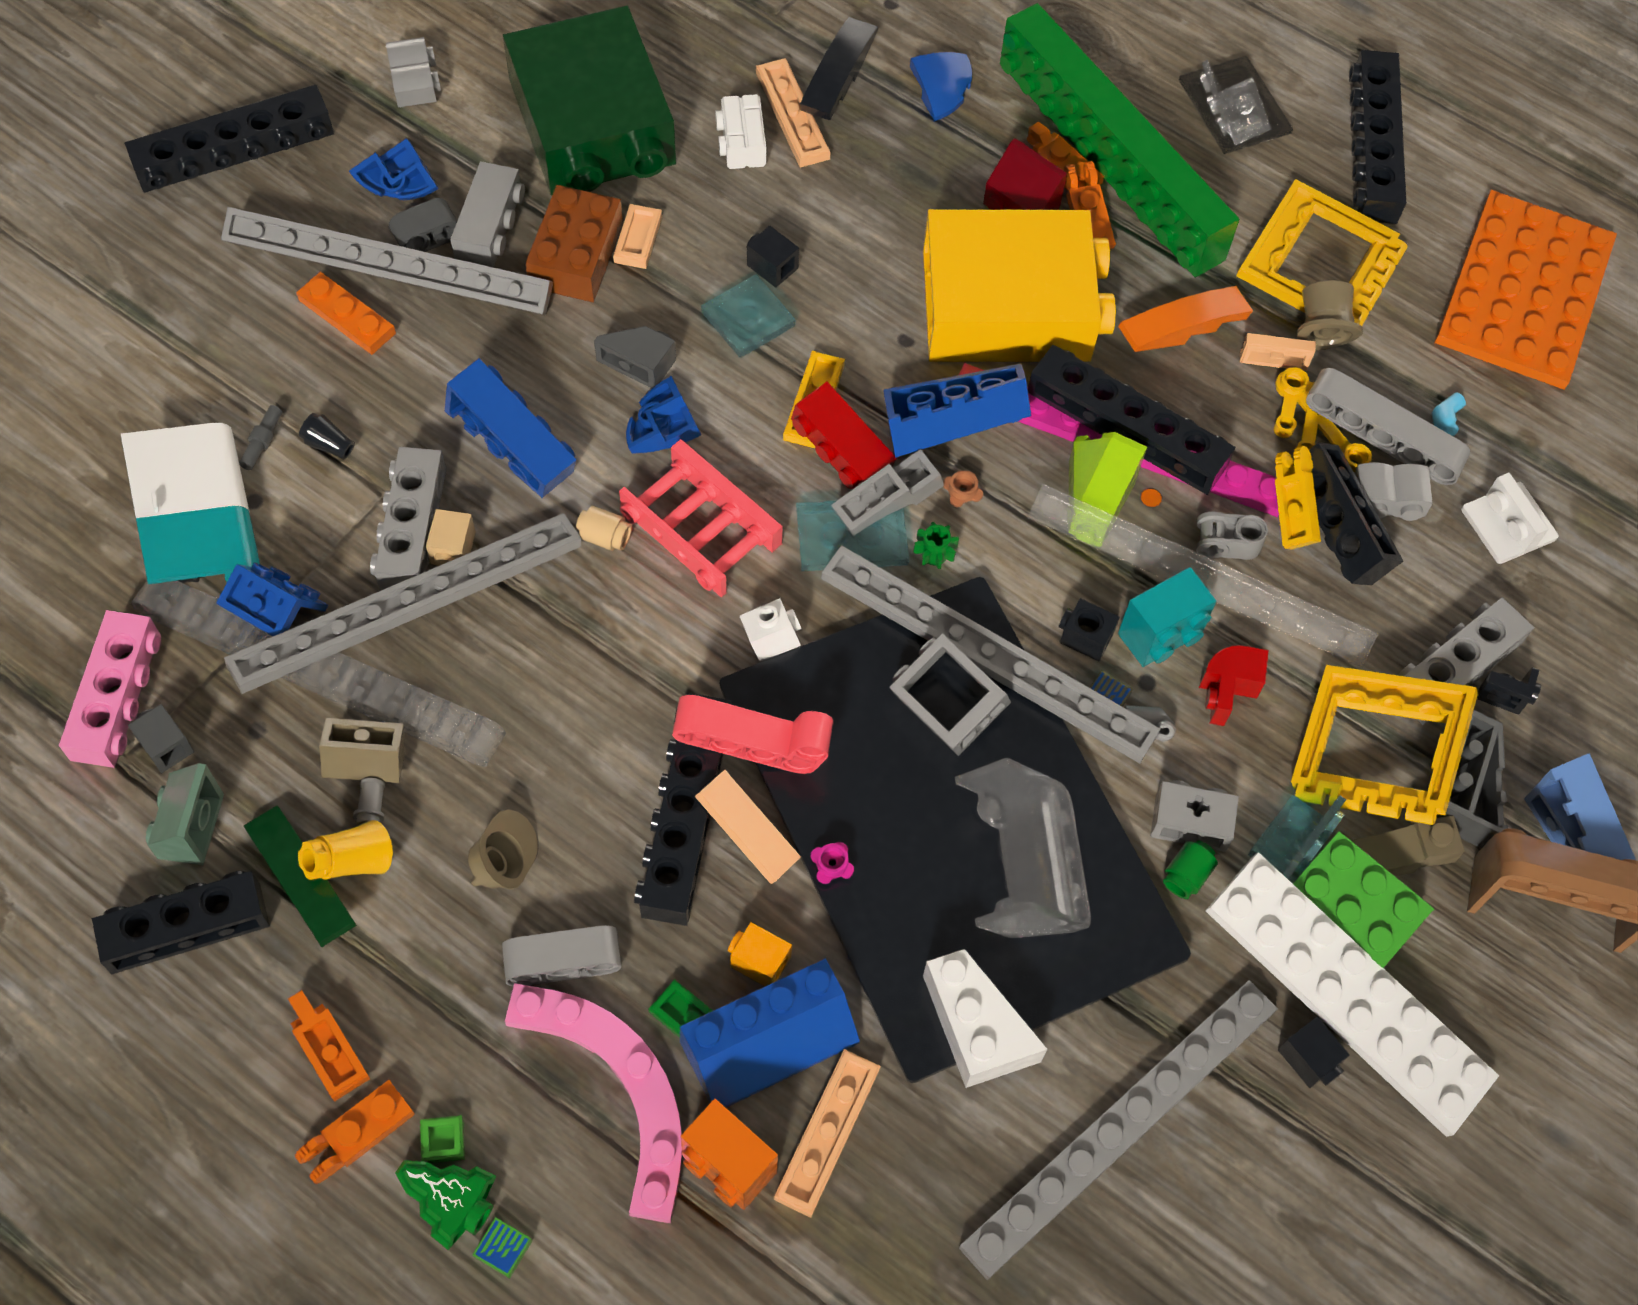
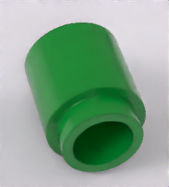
M1200 840L1196 842L1186 841L1166 868V877L1163 879V884L1172 893L1183 899H1189L1192 894H1197L1218 865V861L1214 857L1216 854L1214 849Z

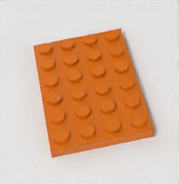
M1491 189L1485 201L1435 343L1565 390L1575 367L1617 233Z

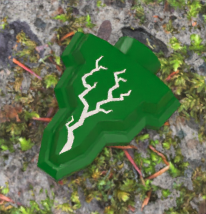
M403 1160L395 1172L406 1194L419 1202L420 1217L432 1227L431 1237L447 1250L462 1236L465 1230L472 1235H476L492 1212L493 1204L488 1202L486 1198L496 1175L476 1166L467 1171L452 1165L440 1170L428 1162Z

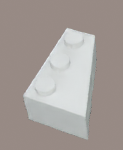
M965 949L926 962L923 978L965 1088L1038 1064L1042 1061L1047 1048Z

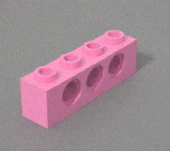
M106 610L59 743V747L70 761L115 768L118 756L123 755L125 752L128 724L137 717L139 709L138 697L141 688L145 687L149 681V664L152 655L159 651L161 645V634L150 617ZM132 652L128 657L120 659L123 654ZM120 685L116 691L108 693L112 687ZM109 719L103 726L96 727L100 721Z

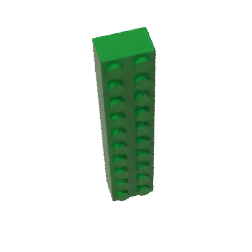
M1038 3L1008 17L1000 58L1003 71L1012 76L1019 84L1023 93L1032 98L1042 114L1052 120L1058 127L1059 132L1072 142L1078 152L1088 161H1093L1095 168L1104 176V180L1113 187L1118 197L1133 209L1138 219L1153 231L1158 241L1174 254L1179 264L1187 269L1194 278L1226 261L1240 220L1239 217Z

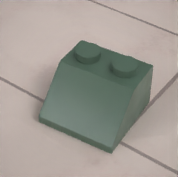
M197 763L169 773L166 786H161L157 796V806L159 809L155 821L149 823L146 831V843L157 859L204 865L224 797L223 791L206 764Z

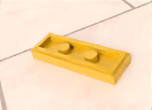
M816 351L811 352L783 433L784 441L815 448L807 437H802L797 433L792 424L791 417L795 405L826 381L836 390L844 369L845 359Z

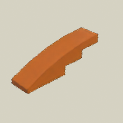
M1237 286L1202 292L1163 304L1122 321L1118 327L1133 350L1138 352L1185 345L1192 335L1216 332L1222 323L1247 320L1253 309Z

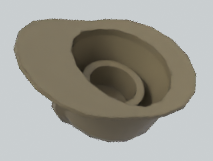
M508 809L498 812L491 819L480 839L469 850L468 863L473 874L470 883L473 886L483 885L491 889L502 887L511 890L518 888L524 881L538 852V839L534 827L525 816L518 811Z

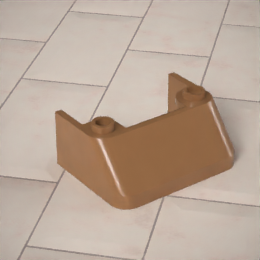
M1514 828L1504 829L1502 832L1495 834L1476 854L1467 912L1475 914L1500 888L1616 918L1613 951L1622 953L1638 940L1637 860H1619L1527 836L1522 830Z

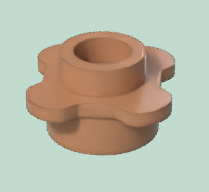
M958 471L952 476L946 477L943 481V487L949 491L951 496L950 503L955 507H961L965 502L969 501L979 502L983 497V491L978 488V479L971 471ZM960 488H966V491H961Z

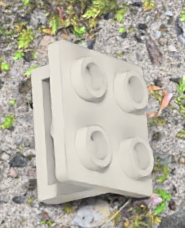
M1510 473L1497 477L1486 496L1464 504L1461 509L1498 564L1505 563L1555 542L1559 537L1523 483H1516Z

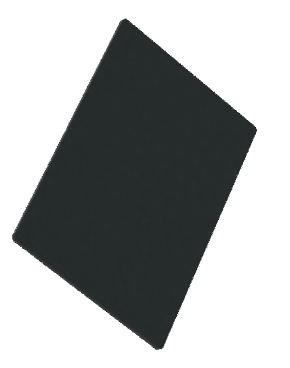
M976 577L930 596L1024 650L984 578ZM882 614L724 676L720 679L719 686L724 698L732 700V705L789 721H794L801 713L807 711L822 712L833 719L828 758L814 772L800 774L756 763L801 856L802 862L905 1078L910 1083H916L957 1065L923 978L927 961L965 949L1030 1029L1035 1030L1188 961L1191 951L1063 719L989 677L1008 695L1011 703L958 756L889 688L894 683L892 679L896 672L904 665L911 666L920 657L919 651L927 640ZM946 652L907 691L948 731L988 693ZM842 842L848 847V861L854 866L853 875L848 879L843 877L832 879L829 884L820 883L816 877L818 872L816 863L811 860V852L817 847L822 848L831 843ZM830 860L829 865L834 866L836 865V862L834 860Z

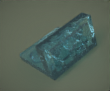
M1292 795L1248 855L1253 857L1259 852L1287 879L1290 878L1294 871L1301 875L1345 816L1339 809L1346 799L1339 795L1323 816Z

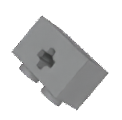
M1163 781L1155 798L1150 837L1185 844L1186 841L1196 842L1200 840L1211 846L1214 850L1226 852L1234 839L1239 796L1230 795L1227 791L1219 788H1208L1205 790L1190 787L1184 781Z

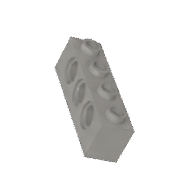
M399 447L397 459L390 462L389 479L392 481L390 491H385L383 497V511L386 512L384 522H379L377 526V543H380L378 554L373 553L370 562L371 575H375L379 588L382 590L428 570L429 556L426 544L435 510L439 509L446 474L442 450ZM419 486L414 490H408L411 487ZM406 517H413L411 520L401 521ZM408 548L404 552L395 553L398 549Z
M1503 597L1492 606L1486 602L1471 616L1473 621L1467 626L1462 622L1458 624L1446 636L1448 639L1446 643L1440 646L1436 642L1421 656L1423 661L1415 666L1413 663H1410L1398 675L1433 680L1430 677L1432 675L1437 677L1440 682L1472 686L1522 645L1535 627ZM1481 635H1483V636H1485L1486 638H1488L1489 641H1487V640H1485L1484 638H1482ZM1455 655L1462 657L1465 661L1459 660ZM1417 719L1422 725L1428 722L1426 720Z

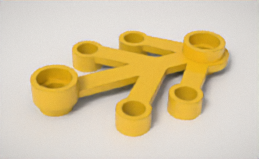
M1291 367L1281 372L1276 379L1275 387L1277 392L1283 397L1280 416L1273 427L1274 433L1281 438H1289L1293 435L1297 426V422L1293 417L1298 402L1306 413L1301 441L1297 444V447L1305 445V447L1311 449L1316 445L1317 429L1319 428L1332 445H1339L1353 472H1355L1359 464L1370 463L1372 453L1368 447L1359 443L1351 444L1332 421L1309 408L1306 403V397L1314 382L1309 381L1308 374L1297 367ZM1280 424H1286L1290 428L1285 429Z

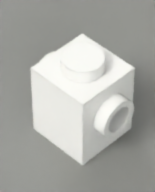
M780 598L740 615L749 641L760 662L801 646L795 633L802 629L793 609L785 610Z

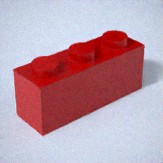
M828 381L795 405L791 417L795 430L800 436L807 437L815 446L818 456L837 470L840 480L847 488L854 489L888 464L893 468L897 458Z

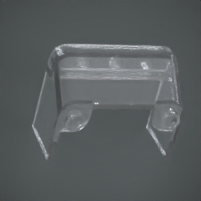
M1004 758L956 776V785L978 794L977 810L980 818L990 826L999 829L1009 898L1001 899L996 903L993 913L975 918L976 927L1008 938L1074 933L1088 928L1091 923V913L1073 805L1066 787L1061 782L1010 758Z

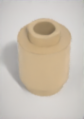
M591 506L587 511L582 510L576 522V530L579 531L581 540L611 551L615 549L622 551L630 539L632 524L626 522L623 516Z

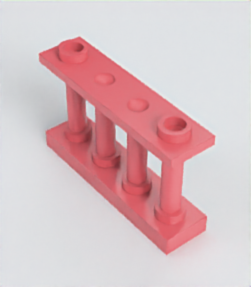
M680 439L671 447V470L639 497L634 496L625 487L619 491L620 511L627 521L640 525L691 570L704 589L708 591L713 590L722 598L727 593L726 575L724 573L756 545H764L773 553L782 545L783 526ZM681 479L690 481L697 490L665 518L661 519L648 508ZM705 501H713L721 508L722 512L688 542L673 530ZM738 523L747 531V535L714 564L698 552L729 524Z

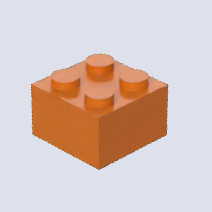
M714 1099L680 1136L681 1154L685 1158L683 1161L684 1166L698 1179H702L704 1175L710 1179L716 1186L713 1190L714 1193L731 1208L736 1203L742 1210H745L777 1174L778 1154L717 1099Z

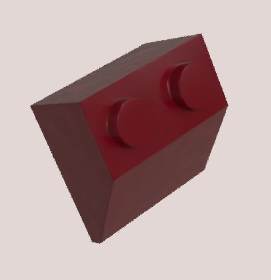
M1014 138L986 182L983 204L989 210H1059L1067 173Z

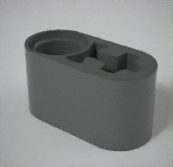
M435 198L393 216L389 222V229L399 246L427 252L451 242L450 239L457 219L446 200Z

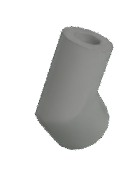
M1125 706V709L1161 729L1156 738L1157 740L1164 742L1174 737L1176 732L1175 724L1161 708Z

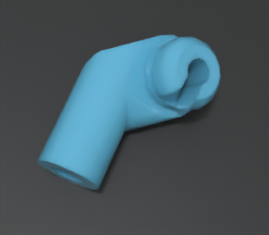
M1453 393L1437 405L1432 412L1434 426L1452 436L1456 435L1459 430L1458 425L1455 423L1457 421L1455 413L1466 405L1465 398L1460 393Z

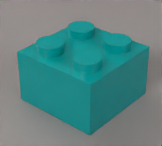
M1189 567L1131 599L1118 635L1142 667L1154 661L1156 664L1162 663L1174 653L1175 649L1182 645L1190 647L1204 636V628L1212 618L1211 613L1217 600L1193 569Z

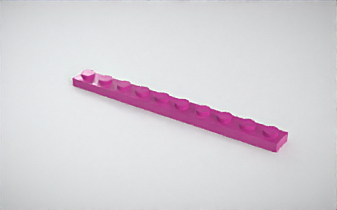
M964 363L959 375L984 370ZM1028 393L1031 416L1023 418L1018 422L1072 442L1075 441L1077 436L1088 435L1091 440L1101 439V434ZM1143 459L1142 468L1183 482ZM1230 460L1228 467L1210 493L1278 518L1279 512L1275 488V479L1277 477Z

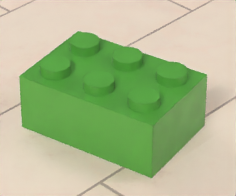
M1340 831L1293 883L1365 950L1381 968L1387 965L1434 910L1431 905Z

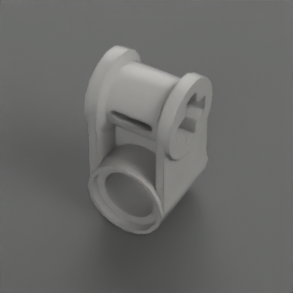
M1216 511L1202 513L1197 518V527L1200 529L1197 553L1206 558L1221 557L1252 560L1261 553L1268 533L1267 524L1256 515L1224 514ZM1244 535L1251 536L1254 539H1247Z

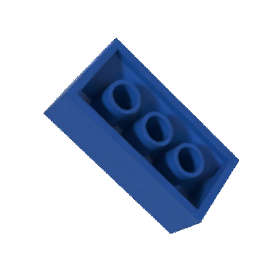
M826 958L680 1026V1044L709 1103L717 1099L725 1108L842 1052L844 1049L847 1050L860 1043L845 993Z

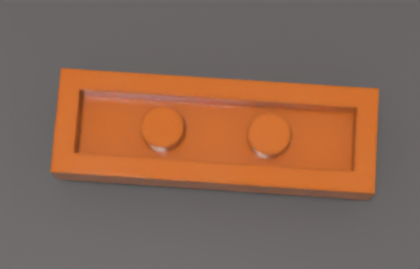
M321 271L296 292L301 303L371 355L396 334L393 324Z

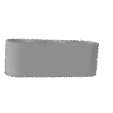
M594 926L508 939L502 943L505 983L509 986H514V983L529 986L612 974L621 969L618 933L616 927Z

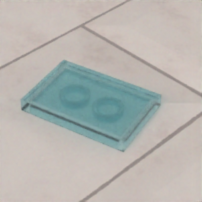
M836 501L796 503L801 571L824 570L841 545L878 567L905 566L909 564L903 508L883 517L855 536H852L831 506Z

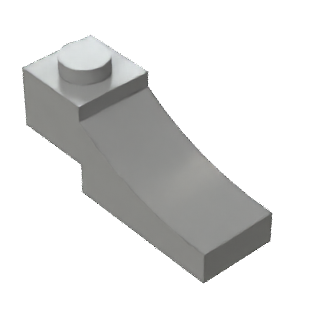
M920 449L894 468L888 464L831 504V506L852 536H855L871 524L911 504L918 505L942 488L944 483L941 474Z

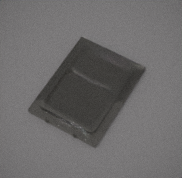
M1247 56L1179 76L1180 84L1223 154L1293 132L1289 121Z

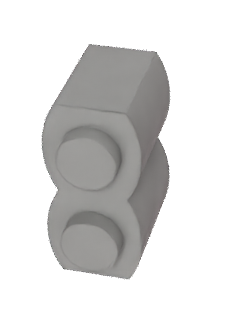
M424 37L387 42L386 48L398 108L437 102L435 91H441L438 72H431L430 67L436 66L433 46L426 47Z
M1385 463L1359 464L1354 472L1380 519L1392 515L1407 521L1418 520L1427 515L1433 504L1429 467L1419 464L1392 466Z

